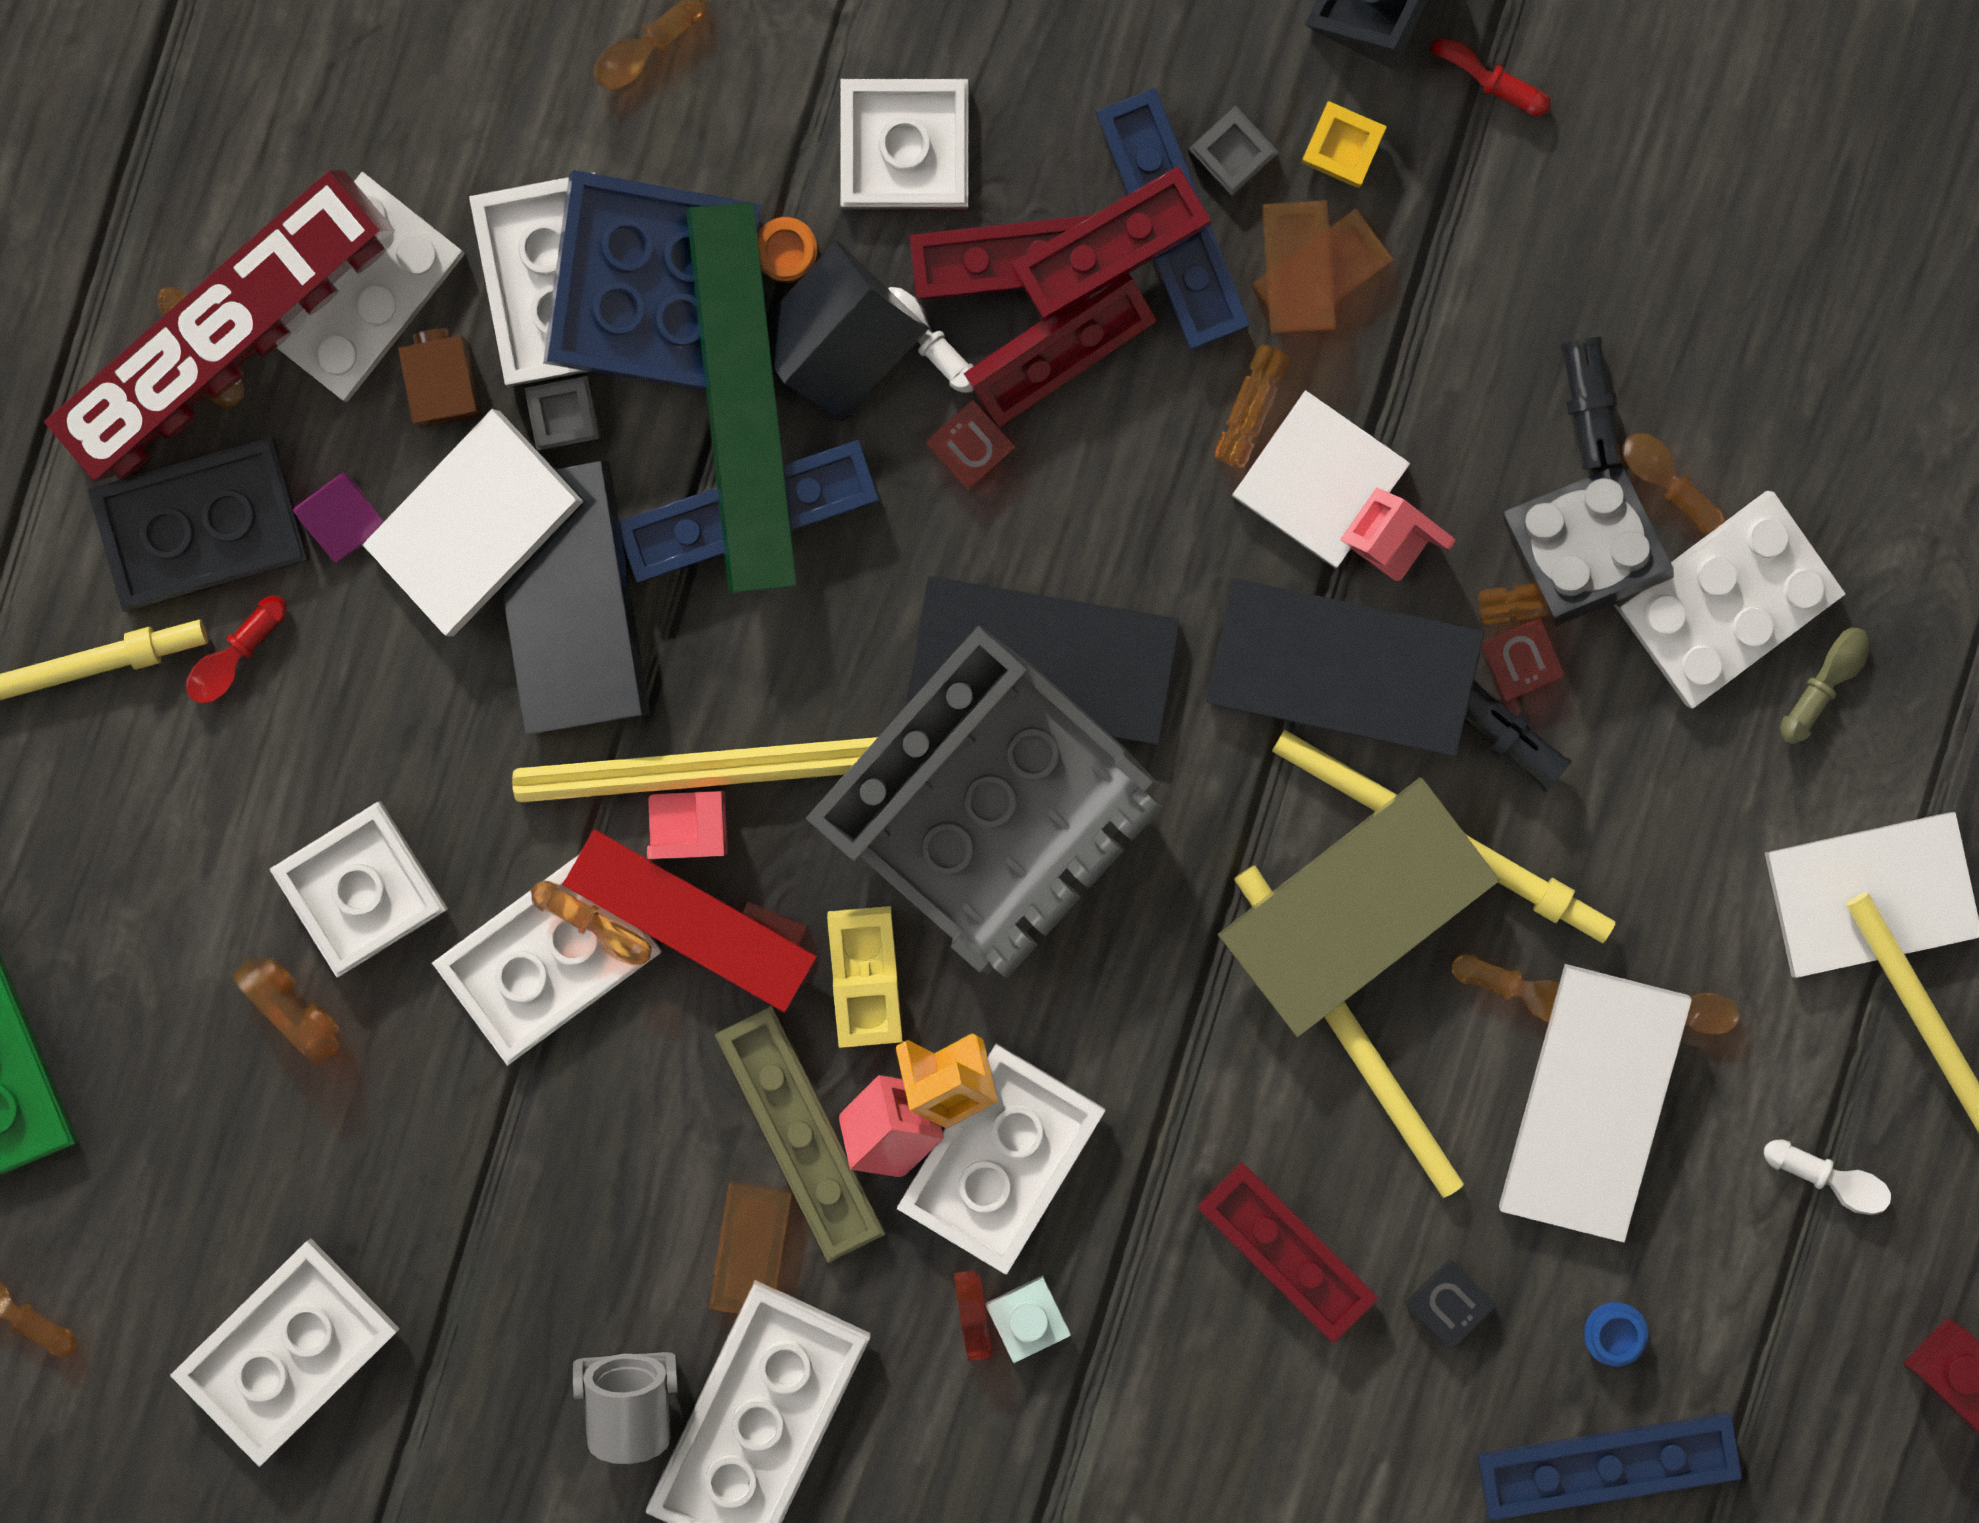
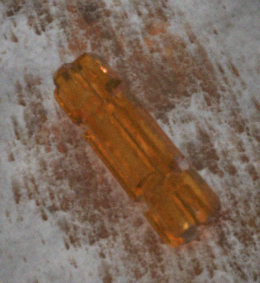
M1263 344L1256 350L1249 369L1253 370L1251 377H1245L1226 422L1230 426L1228 432H1222L1215 448L1214 457L1219 461L1236 468H1242L1247 464L1254 444L1251 443L1252 437L1259 435L1278 390L1274 387L1276 380H1282L1290 361L1289 355L1282 350Z
M1534 583L1513 586V591H1507L1506 587L1486 589L1478 595L1479 614L1482 622L1486 624L1510 621V616H1516L1517 620L1550 616Z

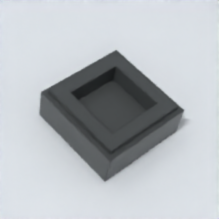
M1236 105L1188 149V153L1230 198L1279 153Z
M588 376L525 388L536 450L538 452L601 440Z

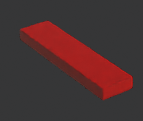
M597 829L592 831L562 884L784 1013L817 955Z

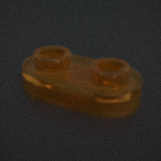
M250 956L232 973L233 979L248 998L312 1062L321 1066L340 1048L339 1043L334 1037L340 1030L338 1024L318 1004L313 1002L308 1008L290 990L296 984V981L274 958L269 956L262 962L256 957Z

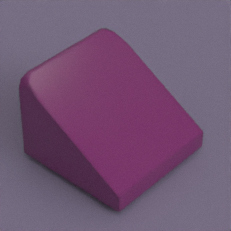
M346 473L338 475L292 510L335 564L362 546L384 523L352 477Z

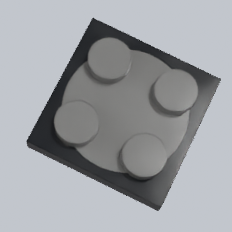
M1622 464L1613 466L1503 512L1504 522L1555 627L1674 578V568Z

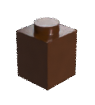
M439 328L413 334L414 345L398 347L413 424L420 428L483 417L468 340L461 335L452 337L450 328Z

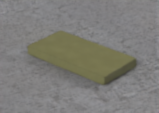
M1418 778L1217 935L1294 1035L1299 1037L1499 882L1500 879L1422 778Z

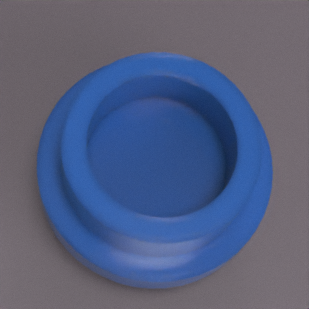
M1609 1302L1602 1304L1592 1311L1585 1322L1584 1341L1586 1347L1595 1359L1605 1365L1620 1367L1631 1364L1643 1354L1648 1343L1649 1333L1645 1319L1634 1307L1626 1303Z

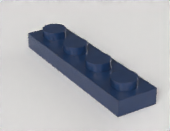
M1156 87L1096 111V118L1127 195L1179 166L1201 202ZM1211 226L1153 259L1189 351L1249 328L1250 323Z
M859 440L783 465L790 532L880 502ZM717 488L619 521L622 541L638 584L725 555Z
M1728 1412L1476 1454L1486 1516L1489 1521L1742 1479L1732 1416Z

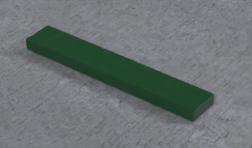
M741 203L690 207L686 214L729 594L792 588L796 586L754 204Z

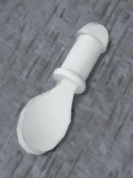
M888 288L930 328L925 309L914 296L901 288ZM930 328L918 341L921 344L918 352L921 356H927L950 381L949 385L952 388L964 393L972 392L973 389L963 373L971 369L973 364H968L944 339L945 335L942 331L933 333Z
M1774 1140L1769 1142L1764 1148V1157L1770 1166L1776 1170L1781 1168L1814 1183V1186L1818 1189H1822L1825 1184L1829 1185L1840 1203L1855 1213L1866 1215L1883 1213L1890 1204L1891 1193L1884 1182L1873 1174L1861 1170L1837 1171L1832 1169V1160L1826 1159L1824 1161L1791 1146V1143L1786 1140Z

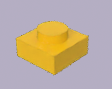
M1328 101L1301 163L1356 188H1360L1387 126Z

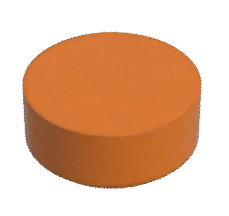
M791 217L773 219L766 223L757 233L761 271L768 278L776 282L793 283L799 281L817 261L818 246L811 229L798 219Z

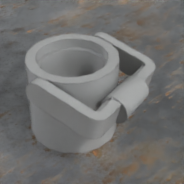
M668 1352L619 1354L605 1357L581 1358L573 1362L574 1400L584 1399L587 1445L591 1454L600 1460L614 1464H633L659 1456L668 1448L671 1439L668 1393H677L675 1354Z

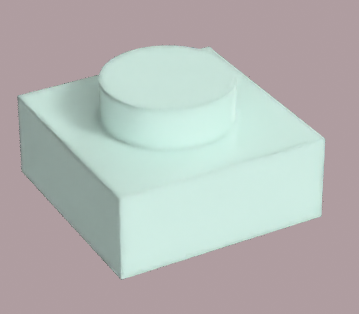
M1043 1275L986 1302L988 1312L1013 1363L1071 1336L1070 1330Z

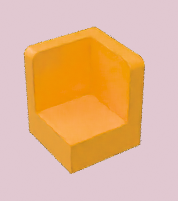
M970 1034L936 1053L909 1040L896 1046L909 1110L947 1129L998 1102L984 1040L981 1037Z

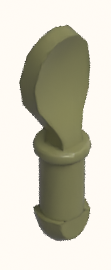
M1851 627L1843 631L1834 642L1817 677L1810 678L1807 681L1808 687L1790 714L1783 717L1780 732L1784 741L1795 744L1807 739L1811 734L1809 730L1829 700H1833L1836 697V692L1833 690L1834 685L1855 677L1865 666L1870 646L1869 638L1864 630Z

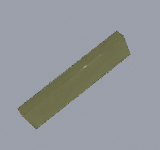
M770 1006L716 1033L715 1037L827 1262L829 1263L884 1236L886 1232L855 1170H850L847 1153L774 1006Z

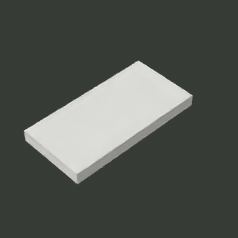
M1565 964L1499 1203L1501 1212L1625 1242L1692 999L1689 995Z
M755 1280L647 1505L646 1513L667 1523H782L867 1346L870 1333Z

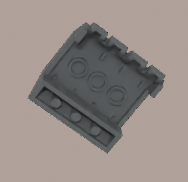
M978 625L808 814L806 820L853 861L860 856L945 931L952 938L951 948L979 973L983 971L989 974L995 969L1002 976L1008 978L1038 946L1027 931L1034 926L1038 931L1047 936L1081 898L1070 886L1074 879L1077 878L1083 885L1090 888L1124 851L1113 838L1114 835L1120 830L1133 841L1160 812L1163 806L1152 796L1160 784L1116 739L1027 660Z

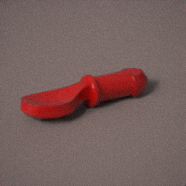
M1439 38L1431 42L1429 47L1431 53L1458 65L1474 76L1480 84L1485 86L1483 89L1485 94L1489 95L1492 93L1535 117H1541L1550 110L1551 100L1546 93L1503 71V67L1500 65H1496L1492 72L1487 70L1481 64L1475 52L1464 43L1449 38Z
M269 596L258 603L259 607L233 635L229 634L226 639L230 643L227 649L205 655L193 666L186 679V693L192 701L199 704L209 703L226 693L234 682L238 660L242 655L250 659L253 656V650L278 623L281 624L285 619L287 605L283 598Z

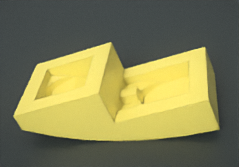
M891 906L828 911L827 920L839 1048L902 1042Z

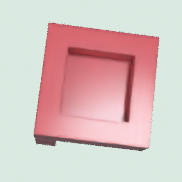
M1377 487L1340 539L1395 581L1403 579L1428 542L1448 551L1456 542L1455 538L1406 500Z
M725 791L653 794L649 797L650 845L647 846V859L728 855Z
M879 1075L839 1116L850 1170L902 1177L944 1139L940 1125L909 1110L903 1079Z

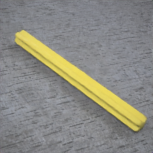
M878 737L517 768L513 771L512 776L513 793L518 802H532L844 775Z

